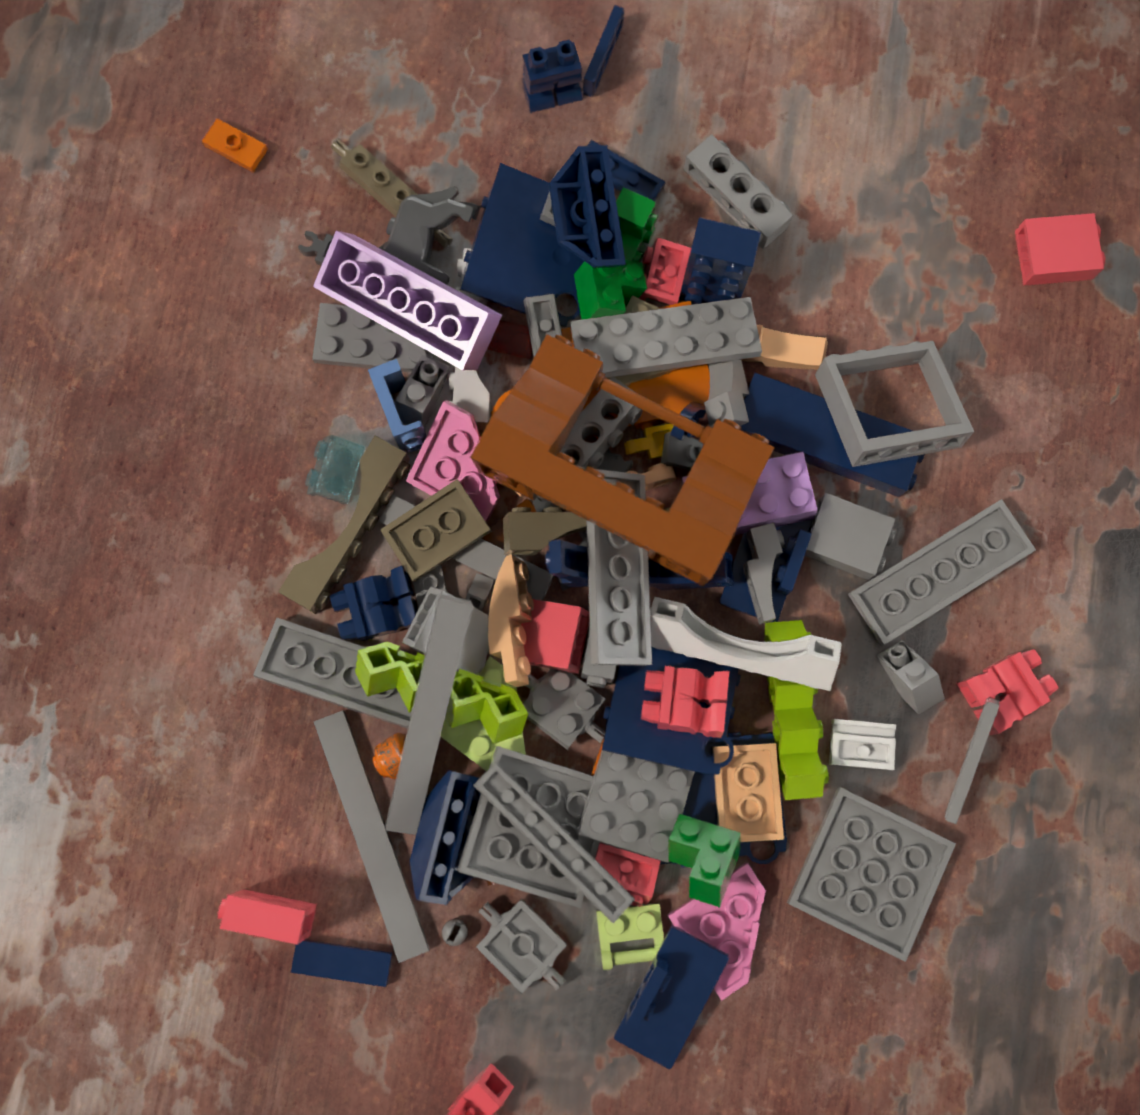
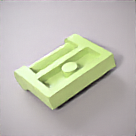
M659 903L643 904L640 907L629 906L614 923L600 910H596L603 970L613 969L615 965L653 961L664 940ZM648 938L654 939L653 948L612 953L610 950V943Z

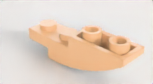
M511 554L505 557L493 588L488 618L489 654L502 659L505 683L520 687L529 685L528 675L531 672L530 663L524 651L526 633L521 623L532 621L531 611L534 608L532 596L527 589L526 581L529 580L528 567L524 561Z

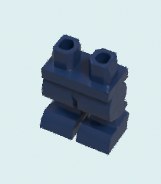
M565 40L559 42L555 47L547 49L537 47L530 49L529 53L523 54V91L530 113L555 107L552 89L558 106L583 100L579 82H582V67L574 42Z
M402 565L392 569L390 577H384L383 575L369 576L354 583L344 584V590L330 596L334 612L338 613L350 609L352 619L338 623L341 639H360L366 641L399 632L403 628L409 629L418 612L416 600L412 597L414 593L409 575ZM396 599L399 601V605L396 606L384 605Z

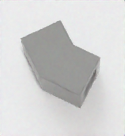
M476 573L466 596L467 600H472L473 607L483 611L495 585V580Z

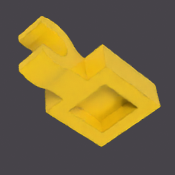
M669 423L645 428L643 430L645 438L629 440L624 443L626 455L647 450L649 459L662 457L664 436L672 431L674 425Z

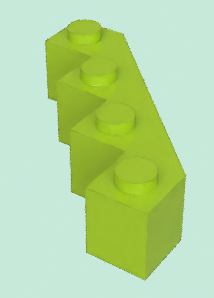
M802 620L765 623L764 642L788 641L811 635V632H806ZM769 676L767 678L769 701L773 703L775 714L772 728L774 743H776L779 750L780 765H778V773L785 800L823 797L824 784L829 782V774L826 764L822 765L817 752L818 741L823 738L822 721L816 719L812 708L813 694L818 693V688H811L807 685L783 681Z
M388 641L358 650L355 673L366 696L397 688L408 711L412 712L425 655L417 653L415 656L399 650V645ZM461 668L459 671H456L445 715L451 728L480 719L493 744L522 735L528 712L514 688L504 684L498 687L483 681L484 677Z

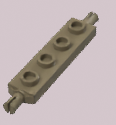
M336 139V142L332 143L331 149L342 157L339 161L340 168L395 217L401 202L407 196L417 194L361 144L349 149L340 139ZM442 229L434 232V239L444 248L450 246L453 238Z

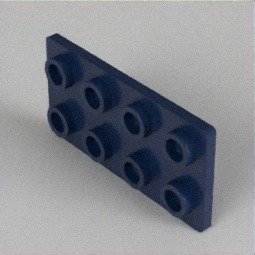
M813 519L775 527L776 530L782 532L785 547L782 548V553L775 558L773 565L771 590L776 619L772 622H778L786 597L792 592L812 535V533H809ZM746 532L742 535L733 561L734 586L724 587L719 603L757 618L742 567L747 561L753 560Z
M674 925L671 926L618 1026L614 1039L665 1068L671 1069L728 963L729 955Z

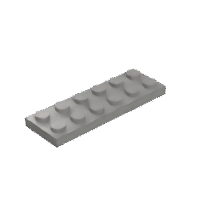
M751 297L571 321L574 348L580 351L588 349L600 356L599 360L603 362L602 372L606 374L605 378L761 357L762 353Z
M596 469L605 475L603 480L613 485H616L617 482L626 484L635 490L633 495L643 500L646 499L645 475ZM587 521L591 665H652L648 551Z
M1001 499L850 592L848 596L880 645L883 646L1031 554L1036 549Z
M276 618L253 674L255 678L408 729L411 712L405 706L397 688L366 696L355 673L358 650L366 647Z

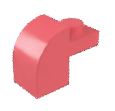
M491 1063L456 1098L449 1107L447 1115H493L501 1108L514 1086Z

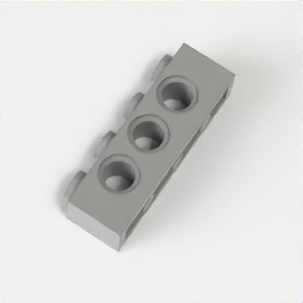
M711 134L686 156L684 171L740 227L761 232L758 245L762 249H765L788 228L793 217L788 205L783 201H778L771 194L767 184L761 180L758 181L750 173L747 164L741 160L738 161L730 153L726 143L721 140L718 141ZM714 168H722L725 170V172L718 173L714 170ZM733 188H742L745 190V193H738ZM754 208H762L766 213H757Z
M615 377L610 378V380L630 389ZM601 389L580 413L560 452L579 459V463L575 466L585 471L587 467L597 469L604 459L603 454L610 446L614 448L620 442L625 428L629 424L634 425L642 415L643 410ZM608 413H614L618 415V417L614 420H606L603 418ZM590 435H594L599 438L594 443H587L584 441V439Z

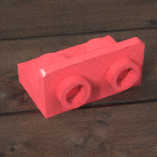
M657 238L652 247L647 246L642 263L646 264L644 275L647 289L641 294L639 299L645 301L646 298H650L669 305L677 304L691 248L661 238Z
M599 843L595 860L635 898L631 904L632 906L640 907L642 904L647 905L653 896L661 861Z

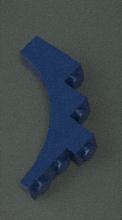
M563 540L549 541V550L545 556L549 574L560 577L562 584L571 587L589 586L588 547ZM726 551L712 579L704 586L648 559L649 587H655L664 591L734 586L733 555Z

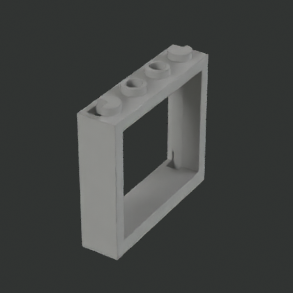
M914 341L907 345L895 347L888 345L881 349L870 351L863 349L844 355L832 354L823 359L815 374L852 467L962 448L974 433L973 427L933 341L921 343ZM919 364L946 426L867 439L841 376Z

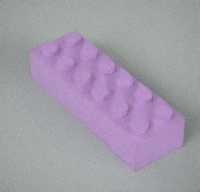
M341 231L335 232L313 285L314 288L461 370L478 369L502 317L500 313L360 237Z

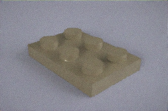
M458 479L380 529L414 582L492 532Z

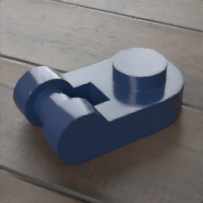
M691 402L681 411L680 415L698 423L700 418H704L706 409L700 403ZM673 426L671 436L681 441L686 437H695L676 426Z

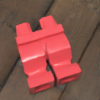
M1033 649L1023 653L1018 652L1008 655L984 668L983 674L969 677L956 683L970 707H979L973 711L978 720L986 698L995 699L997 694H1001L1000 706L989 735L1000 734L1010 728L1013 722L1022 720L1023 717L1034 712L1040 706L1047 704L1051 701L1049 696L1058 689L1057 683L1049 674L1037 679L1032 672V669L1042 664V660L1036 650Z
M665 666L664 671H646L644 690L661 692L660 702L643 700L641 720L658 723L657 729L690 732L691 734L702 733L706 737L721 738L725 726L727 704L725 702L728 693L729 671L714 672V675L710 678L704 677L700 671L691 668ZM705 702L710 707L702 708L698 703Z

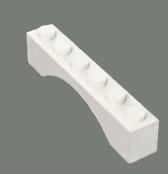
M464 248L463 259L458 258L457 276L462 277L461 285L466 267V262L463 260L466 251H471V248ZM456 286L457 291L483 305H486L489 301L460 290L461 287ZM455 366V372H450L449 390H453V401L450 402L473 414L478 430H485L491 414L490 393L481 382L476 370H461Z
M654 597L650 609L651 647L715 662L719 665L743 669L751 673L775 677L783 681L807 685L811 688L831 690L840 660L842 642L813 635L781 642L746 640L726 634L710 626L683 603Z

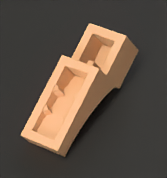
M757 325L762 348L761 357L741 359V361L763 362L764 366L818 370L826 356L828 341L826 337L790 334L764 328L763 325Z

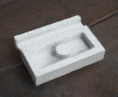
M832 719L829 765L894 770L896 724Z

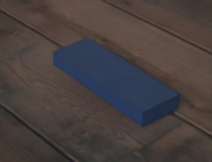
M614 5L583 79V94L590 97L595 95L624 24L625 11L620 6Z
M591 140L587 146L601 145ZM608 149L614 189L621 192L624 187L656 201L665 187L666 181Z
M305 939L298 945H295L291 973L387 987L393 953Z

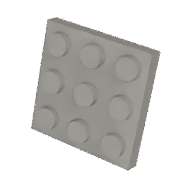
M601 750L576 834L669 863V837L678 815L683 814L694 772Z

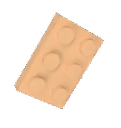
M776 743L733 746L734 755L728 765L720 768L719 775H714L718 826L740 832V842L784 840ZM728 746L712 747L713 763H722L727 760L729 756Z

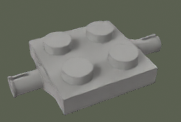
M550 669L539 680L531 674L528 675L529 685L525 686L530 689V692L523 705L528 712L527 719L567 750L575 739L584 734V732L601 743L606 731L593 721L596 711L605 701L604 697L571 672Z
M522 898L510 911L502 915L487 902L478 912L491 924L488 934L476 948L521 993L533 981L542 977L555 990L559 989L560 984L562 985L565 979L552 966L555 958L567 946V943Z

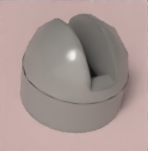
M460 919L449 920L442 929V938L450 946L461 945L468 935V928ZM457 925L461 928L453 942L448 938L454 926Z

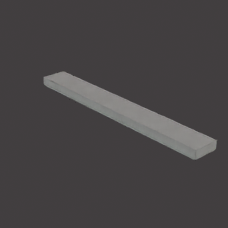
M439 594L386 819V831L417 834L469 621L472 600Z
M342 710L314 721L315 728L397 960L400 963L430 950L389 833L385 830V822L346 713Z

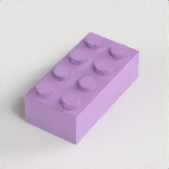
M803 452L771 458L767 461L733 536L746 533L751 528L774 523L775 527L814 519L818 509ZM687 476L682 477V486H683V484H684V482H685Z

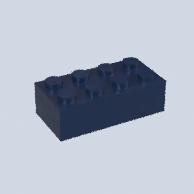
M699 217L679 299L684 300V302L691 300V304L694 305L741 298L754 265L761 232Z

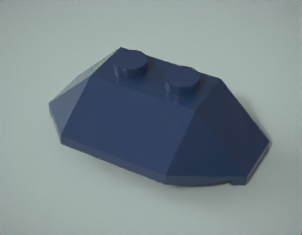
M607 145L578 146L549 183L557 242L560 246L594 268L625 266L626 262Z
M449 770L425 799L410 857L415 899L419 901L447 905L452 900V897L474 878V876L458 872L457 870L481 793L473 786L479 780L478 777Z

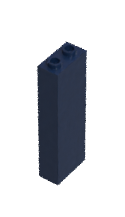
M754 373L748 386L749 395L744 397L749 422L741 425L740 431L750 436L752 433H756L767 438L770 441L768 445L774 447L773 451L783 455L803 452L806 463L891 495L900 497L907 490H912L917 479V474L913 473L917 463L920 464L925 454L852 467L825 398ZM855 409L867 439L913 431Z

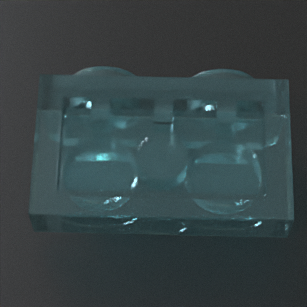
M332 434L323 438V441L319 440L314 451V457L317 458L315 468L310 469L305 485L309 487L307 495H318L342 504H349L360 466L359 460L364 453L365 446Z

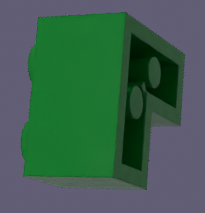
M623 187L616 204L625 260L641 262L644 253L640 250L644 242L647 244L651 242L656 227H654L658 215L654 213L656 202Z
M625 260L626 265L622 267L594 268L584 261L574 274L581 320L624 314L626 312L625 307H627L632 295L639 298L647 289L642 263Z
M679 814L669 837V861L692 868L689 875V898L720 908L740 854L741 833Z

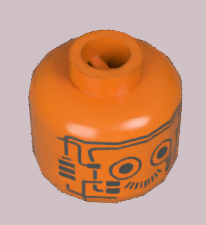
M397 732L375 747L373 764L384 778L389 777L396 780L406 735Z

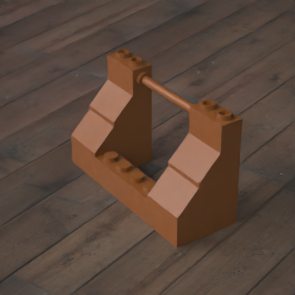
M546 334L530 367L492 415L470 457L478 472L533 501L536 500L537 496H540L648 551V559L704 586L712 579L774 447L768 445L770 441L767 438L756 433H752L750 436L740 431V425L728 419H724L723 422L717 419L713 427L707 425L704 428V426L605 378L606 374L602 372L603 362L599 360L600 356L588 349L580 351L572 347V342L565 337L556 335L554 338ZM600 388L700 438L699 442L704 444L669 513L663 510L665 505L651 497H646L643 500L633 495L635 490L621 482L613 485L603 480L605 475L591 467H587L585 471L574 465L575 460L572 457L560 452L593 389L598 391Z

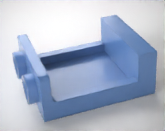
M397 359L368 369L399 449L407 450V452L421 449L427 437L422 422L416 421L404 426L391 395L401 391L406 383Z

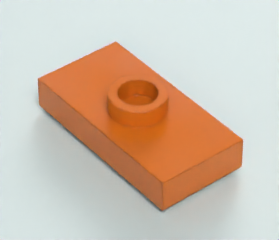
M218 118L202 140L203 145L251 172L255 171L268 151L266 144Z

